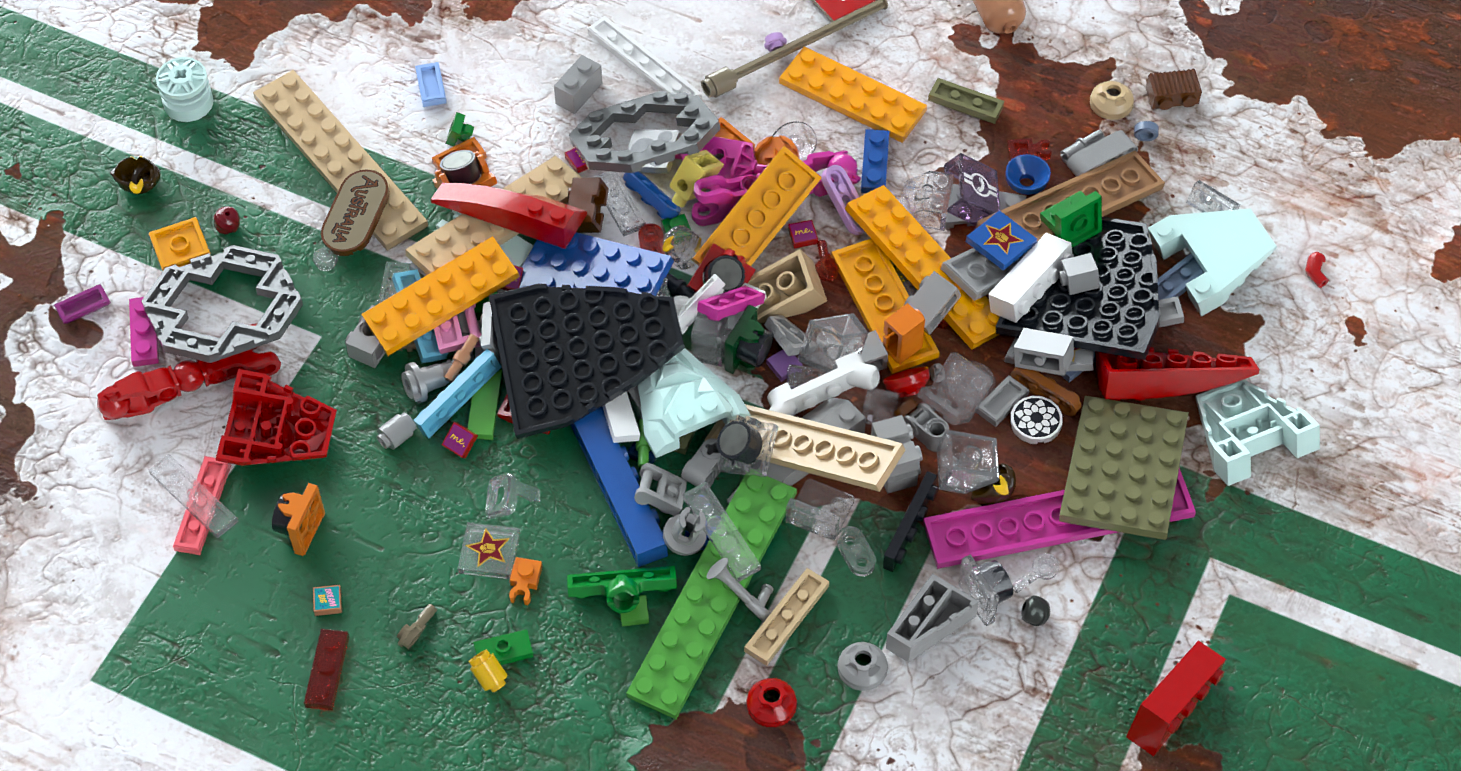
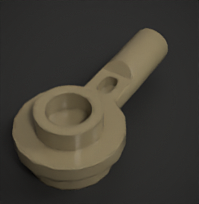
M428 604L420 613L415 623L411 626L406 624L397 635V638L400 639L398 642L400 647L404 646L407 649L412 647L426 628L425 624L437 612L435 606Z

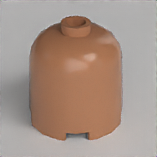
M972 0L987 29L996 34L1012 33L1025 20L1027 11L1023 0Z

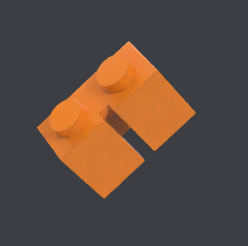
M908 303L884 321L885 335L883 336V345L887 353L899 365L923 346L925 318L918 309H914Z

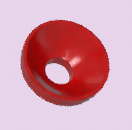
M917 367L898 372L884 378L883 383L888 391L898 395L899 398L912 396L924 391L923 388L930 378L929 368Z
M767 678L760 680L751 687L747 696L746 706L748 714L757 724L765 727H779L788 723L794 716L797 708V699L794 690L788 683L781 679ZM768 690H775L780 694V698L776 702H768L763 697L764 693Z

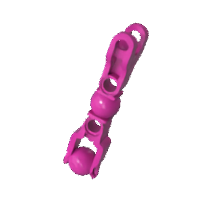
M845 150L835 153L831 151L811 153L807 156V160L803 161L815 172L832 165H839L846 171L852 184H857L861 179L857 175V162ZM760 173L731 179L713 175L697 180L694 184L693 192L699 202L695 203L692 207V220L699 226H708L722 222ZM822 180L818 182L809 194L814 193L818 197L828 195ZM706 188L711 191L703 192L701 189ZM710 211L709 215H699L700 212Z

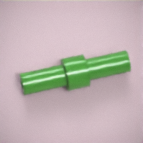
M643 419L639 420L640 438L639 441H636L638 467L640 469L643 464L649 463V451L651 450L644 437Z

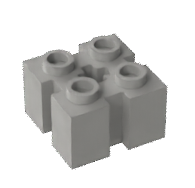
M902 415L872 423V436L902 443L905 448L904 454L884 484L887 494L917 486L918 475L921 474L919 464L923 457L920 447L918 445L915 446L914 442L911 441L913 439V431L910 424L905 423Z

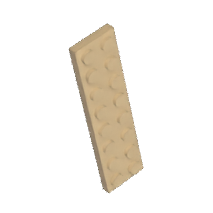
M555 155L503 189L516 193L544 196L566 204L569 201L568 189L572 185L573 178L581 176ZM461 214L405 249L406 257L428 275L492 236L500 246L519 233Z
M745 404L751 414L747 424L756 429L761 434L763 440L762 450L756 458L761 461L880 492L905 452L903 444ZM722 419L716 422L705 441L718 438L720 431L725 426Z

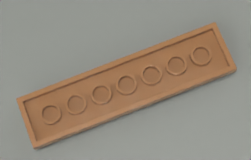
M1133 151L1005 208L1001 212L1036 237L1038 242L1045 233L1055 236V233L1040 220V213L1079 191L1083 192L1086 196L1097 191L1102 196L1103 217L1162 190L1165 182L1136 151ZM994 214L977 221L976 228H978L981 224L987 221Z

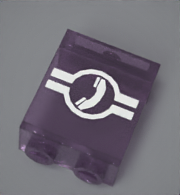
M959 153L944 164V172L959 179L960 199L947 208L948 213L976 226L977 221L1000 210L997 170L962 153Z

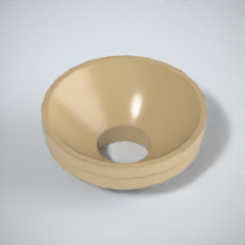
M1106 81L1100 83L1093 89L1090 96L1092 110L1098 116L1105 119L1118 120L1124 118L1133 109V93L1126 85L1120 82ZM1117 89L1120 95L1111 96L1107 93V90Z

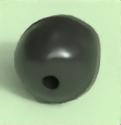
M1033 595L1027 598L1021 610L1022 620L1033 626L1045 624L1050 617V604L1039 596Z

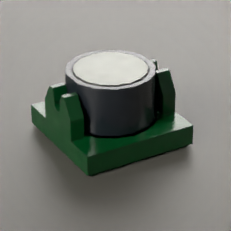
M751 305L747 306L724 342L725 371L734 374L739 364L747 368H759L767 358L772 347L774 334L765 330L757 322L758 308Z

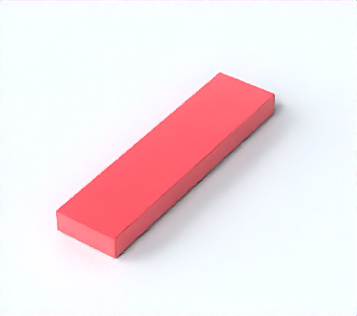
M204 457L173 545L174 551L201 555L231 468L230 463L216 461V458Z

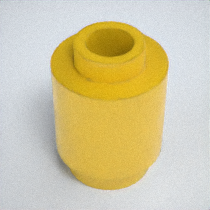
M487 649L469 660L472 666L470 670L484 691L491 690L493 693L506 684L504 679L507 678V673L493 653L490 654Z

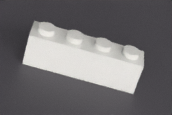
M1045 233L988 294L991 313L1015 323L1023 315L1027 314L1030 307L1038 299L1042 298L1044 292L1051 284L1058 280L1059 271H1062L1061 260L1074 257L1071 242Z

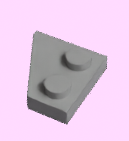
M783 315L769 316L764 324L774 334V338L788 356L814 353L819 345Z

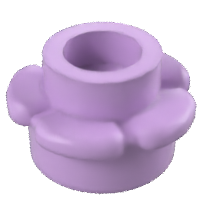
M780 32L771 33L765 37L766 43L764 47L771 52L786 45L787 39Z

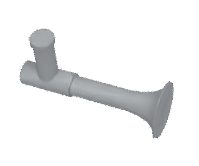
M725 557L717 561L708 571L707 579L717 578L725 583L764 623L771 614L765 608L770 594L773 592V587L769 584H763L761 592L756 599L730 574L727 568L728 558Z

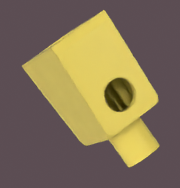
M707 150L685 156L670 183V188L676 192L672 202L679 207H684L688 201L695 199L696 197L693 192L695 182L705 177L717 175L724 164Z

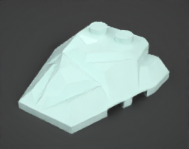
M685 348L638 384L644 437L656 458L679 449V437L721 419L726 425L732 421H743V419L748 420L751 418V414L740 395Z

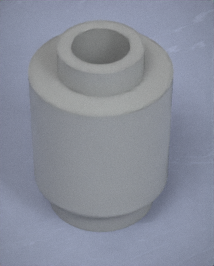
M407 413L396 414L377 429L379 434L377 440L385 449L389 447L394 450L413 435V431L417 429L416 424Z

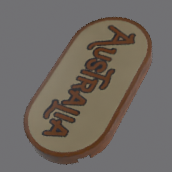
M368 169L359 170L347 176L342 182L321 228L322 241L331 253L338 256L353 255V252L361 251L370 242L390 196L387 180L381 173Z

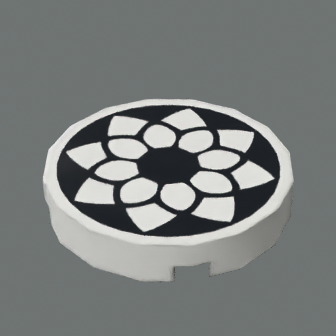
M1029 396L1022 398L1014 405L1011 411L1010 422L1012 430L1017 437L1030 444L1050 442L1058 436L1061 430L1062 413L1052 400L1045 397Z

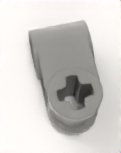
M921 402L915 411L903 417L905 423L910 424L913 436L929 450L939 452L947 447L949 437L948 423L938 416L929 405Z
M717 439L706 440L682 470L681 478L703 491L711 487L715 478L727 463V459L718 451Z

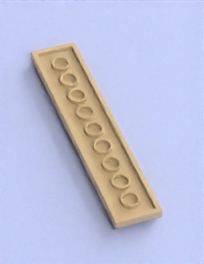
M294 70L253 92L256 101L336 193L344 179L359 170H374L385 177L390 196L373 235L387 251L428 227L426 218Z

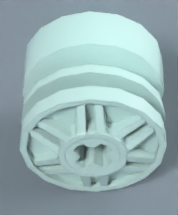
M179 57L171 59L161 66L156 75V82L164 110L169 117L181 122H191L204 117L212 109L214 99L206 69L201 62L193 58Z

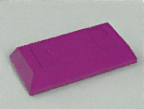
M98 284L54 304V307L62 322L68 324L108 306L111 302L102 285Z

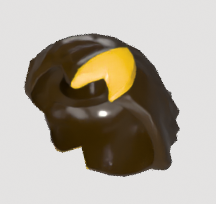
M142 155L138 159L133 157L125 158L110 171V175H112L115 182L124 191L134 194H143L152 190L159 182L161 176L159 168L149 159L142 157Z
M1004 463L994 469H984L982 471L983 478L976 477L971 487V500L977 501L981 506L1004 502L1010 498L1015 490V472L1011 466Z

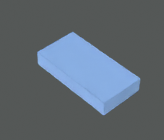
M439 62L415 66L423 107L446 104Z

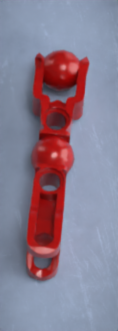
M256 348L212 363L200 360H184L176 364L174 369L170 365L167 368H158L145 373L137 371L116 381L112 386L98 393L97 407L102 413L104 420H116L122 417L130 418L151 413L155 407L169 402L177 396H182L181 391L193 392L199 389L203 383L207 387L210 384H218L236 378L238 369L271 376L279 371L281 362L274 352L255 353L252 351Z

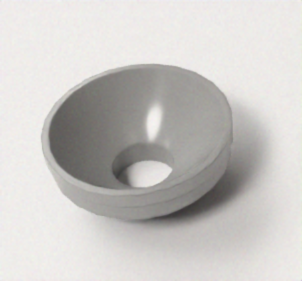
M857 642L846 647L839 657L837 666L840 679L848 687L860 691H867L878 687L884 681L888 670L887 659L883 651L876 645L867 642ZM859 654H867L872 661L866 666H861L855 661V658Z

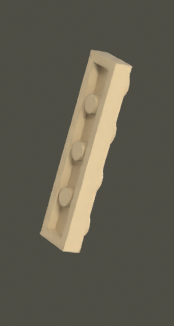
M806 568L746 644L744 652L767 666L828 589L829 581Z

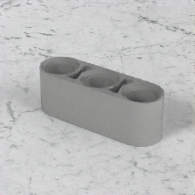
M1119 130L1074 153L1068 159L1067 166L1077 177L1130 152H1137L1138 147L1122 130Z

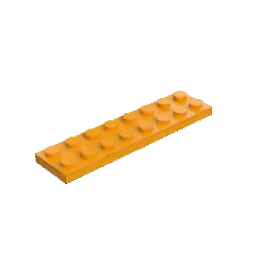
M885 185L846 204L845 210L917 290L920 289L921 281L926 276H930L933 271L958 288L961 297L943 319L971 350L1000 335L996 334V324L1000 316L991 313L989 299L983 296L974 301L940 269L943 262L951 259L950 256Z

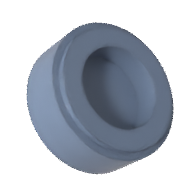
M1151 121L1139 122L1134 126V136L1140 141L1155 140L1159 136V126Z

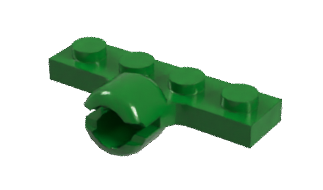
M675 566L567 575L568 597L586 598L592 595L607 596V604L612 610L618 613H628L639 604V593L652 590L665 592L670 589H676Z

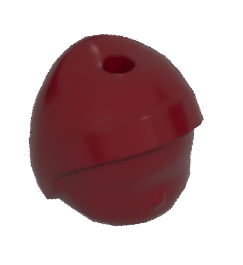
M224 206L219 208L214 214V226L219 233L230 234L238 230L240 217L235 208Z

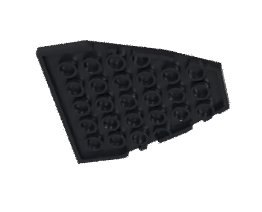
M1102 217V231L1072 248L1074 257L1088 253L1092 254L1098 268L1100 288L1070 295L1067 287L1062 286L1058 278L1044 292L1042 298L1038 299L1030 307L1028 313L1023 315L1016 323L1000 316L996 324V334L1019 338L1023 328L1073 336L1074 348L1145 360L1160 325L1157 261L1153 254L1147 224Z
M542 283L489 296L513 427L517 439L572 425L640 384L685 348L673 297L654 296L652 293L647 292L638 294L628 292L627 289L620 287L586 286V288H571L570 285L563 284L562 287H548L547 284Z

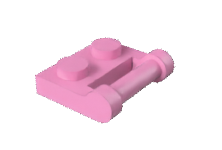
M476 304L464 310L470 334L479 338L481 333L474 310ZM457 315L434 328L440 354L460 350L469 335L462 336ZM479 340L474 348L481 347Z

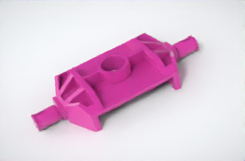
M714 136L701 150H707L713 156L717 154L724 155L719 160L724 166L717 175L723 176L725 179L761 174L767 167V165L758 164L753 144L749 142ZM677 154L675 159L683 161L688 154Z

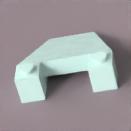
M1251 208L1169 215L1148 227L1151 242L1163 260L1187 247L1204 271V274L1185 284L1188 297L1201 316L1223 305L1229 299V295L1245 282V278L1253 270H1256L1277 248V245Z
M1246 380L1214 388L1196 395V402L1214 472L1228 486L1251 477V456L1281 444L1296 458L1320 449V425L1305 410L1299 407L1295 410L1287 406L1285 400L1281 398L1275 400L1267 396V391Z

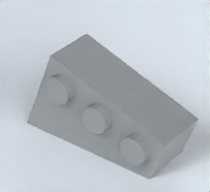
M932 573L887 633L886 649L909 663L974 619L977 615L979 601Z

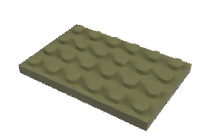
M1085 396L1059 522L1166 540L1189 412Z

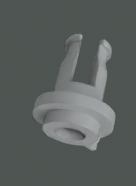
M449 359L445 363L419 368L415 362L406 364L405 372L401 376L408 397L410 399L414 398L417 403L427 401L428 392L449 384L450 382L444 376L454 360L451 361Z
M686 507L680 514L669 518L663 529V539L666 546L672 552L683 556L698 552L704 545L707 535L705 514L700 512L698 517L690 514V507ZM683 530L689 532V537L681 535Z

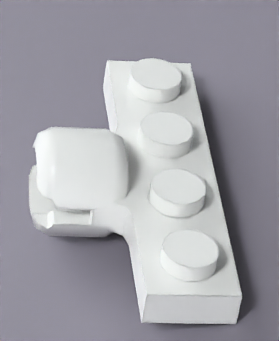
M716 274L690 299L681 295L673 297L682 334L687 330L688 326L693 324L695 319L702 315V313L697 311L698 302L723 293V287L726 284Z

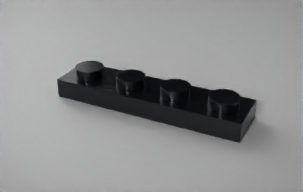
M926 472L884 554V569L893 572L897 563L902 564L907 553L905 549L907 543H912L916 537L918 528L915 527L918 521L923 522L928 512V507L926 506L929 500L934 501L938 493L939 487L936 486V474Z

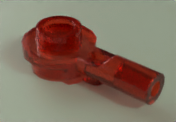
M819 240L817 247L820 260L815 264V268L820 279L831 282L836 279L839 268L835 260L831 258L830 253H828L827 242Z

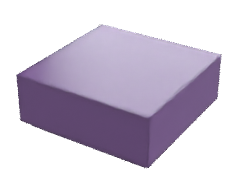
M784 350L767 359V365L781 382L802 370V363L797 357L788 356Z

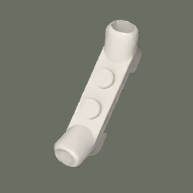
M858 353L845 355L835 360L838 368L792 390L788 382L773 389L767 396L771 406L769 410L794 416L853 387L873 390L880 380L879 371L876 366L865 364L862 356Z

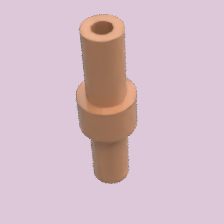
M470 334L461 350H457L452 358L454 362L444 376L449 382L452 383L463 366L466 367L471 359L469 355L479 340L477 336Z

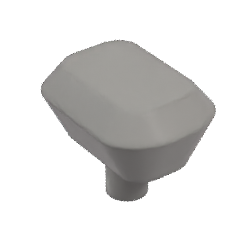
M937 363L930 367L929 371L932 381L942 382L946 380L944 366Z

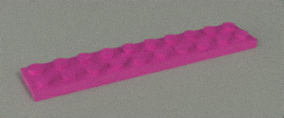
M1180 468L1170 522L1192 518L1196 513ZM1065 490L926 517L923 520L937 569L1118 532L1059 522Z

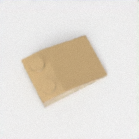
M801 249L753 274L748 284L766 292L767 298L764 304L759 306L757 312V322L760 324L766 323L769 316L783 315L786 318L803 314L827 302L814 261Z

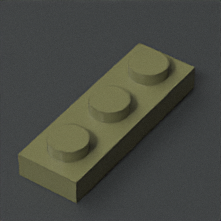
M937 78L928 96V101L993 124L996 123L1004 107V101L940 78Z

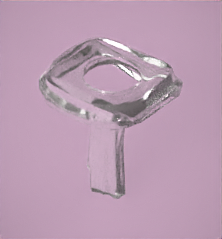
M511 473L491 478L487 488L486 517L496 519L512 514L517 506V496L530 502H540V489L518 481L515 475ZM503 486L504 497L502 501L498 505H496L498 488Z

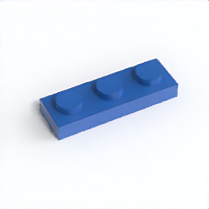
M865 129L861 193H868L883 185L886 187L889 131Z

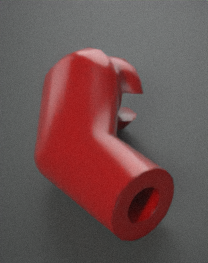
M1313 252L1308 256L1305 272L1319 288H1322L1329 281L1321 271L1326 258L1322 253Z

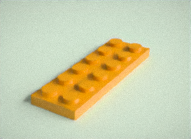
M805 46L779 77V84L874 130L889 131V137L901 143L905 141L927 111L926 104Z
M783 146L691 260L699 266L711 245L715 243L724 250H734L736 255L743 256L746 259L745 263L751 266L822 177Z
M492 236L361 315L389 356L518 279L520 276Z
M872 239L832 251L831 258L869 331L876 330L883 343L885 319L903 307L909 297L890 259ZM924 331L923 346L919 351L900 365L888 354L887 365L893 374L939 358V350L932 337Z

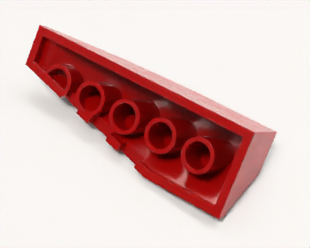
M442 183L431 198V203L564 249L587 216V211L544 196L516 193L482 185Z
M1150 347L1146 359L1141 360L1095 351L1098 387L1105 399L1115 401L1121 399L1142 401L1151 398L1182 396L1207 391L1255 376L1260 371L1253 358L1247 356L1218 354L1216 358H1212L1210 355L1204 354V352L1196 351L1190 356L1178 354L1176 349H1168V353L1154 352V347Z

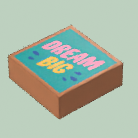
M340 585L313 587L315 616L342 613Z

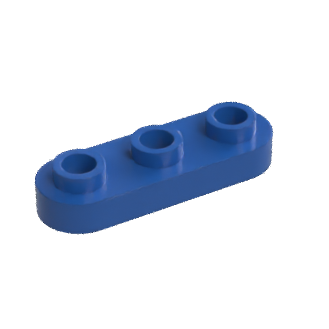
M641 172L624 174L625 186L640 194L641 200L647 205L653 206L662 219H672L680 214L681 208L674 204L672 199Z

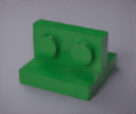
M1079 191L1041 212L1040 220L1055 233L1056 237L1071 242L1073 248L1102 231V196L1097 191L1087 196Z

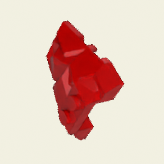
M238 369L233 388V402L225 433L221 435L216 461L244 466L326 458L337 410L308 395L304 398L294 393L293 388L288 385L282 387L272 382V377L264 373Z

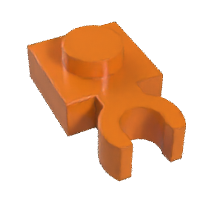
M515 558L510 577V586H514L509 594L511 603L515 602L516 596L524 595V605H529L531 601L529 589L537 590L543 567L542 561Z

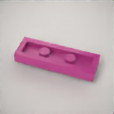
M745 285L699 301L697 311L707 315L706 317L710 320L719 321L722 318L744 311L749 305L756 307L764 304L765 294Z
M144 297L129 299L131 362L133 367L159 364L158 338L143 308L142 299Z

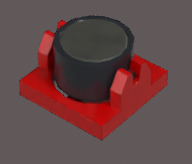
M713 243L687 287L697 292L704 285L703 273L705 283L716 274L726 284L723 287V293L742 287L744 283L748 284L756 269L746 264V259L743 256L736 255L734 250H724Z

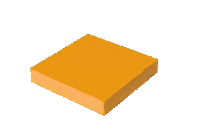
M196 217L149 232L162 271L166 267L175 264L178 267L190 264V259L210 253Z

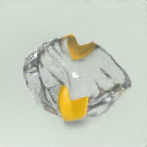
M677 225L664 235L662 249L666 255H670L673 258L675 266L681 270H686L696 265L691 259L701 248L702 239L686 226Z

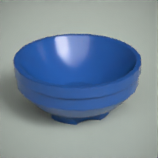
M1026 154L1013 158L1008 163L1005 174L1008 185L1014 191L1031 195L1039 193L1047 187L1051 172L1048 164L1043 159L1035 155ZM1023 178L1031 179L1034 184L1031 186H1023L1020 183V180Z

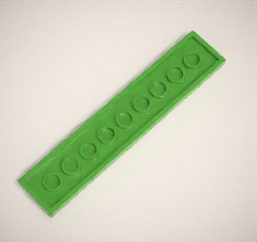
M752 469L747 470L626 692L628 698L677 719L740 601V598L721 580L717 578L707 579L708 571L717 561L726 557L728 558L727 568L730 574L746 589L797 494L796 488Z

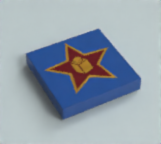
M999 210L967 235L965 242L1004 271L1037 243V238Z

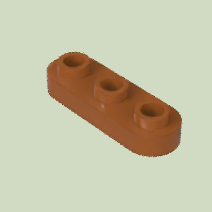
M1015 367L1011 372V377L1029 389V393L1052 400L1063 414L1074 416L1081 408L1079 396L1075 392L1058 385L1052 378L1045 377L1035 370Z

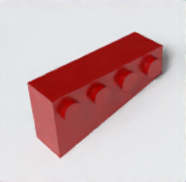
M1198 640L1141 703L1126 738L1154 757L1171 734L1176 732L1183 719L1190 716L1197 705L1196 703L1199 700H1204L1211 689L1210 685H1217L1225 673L1221 669L1226 659Z

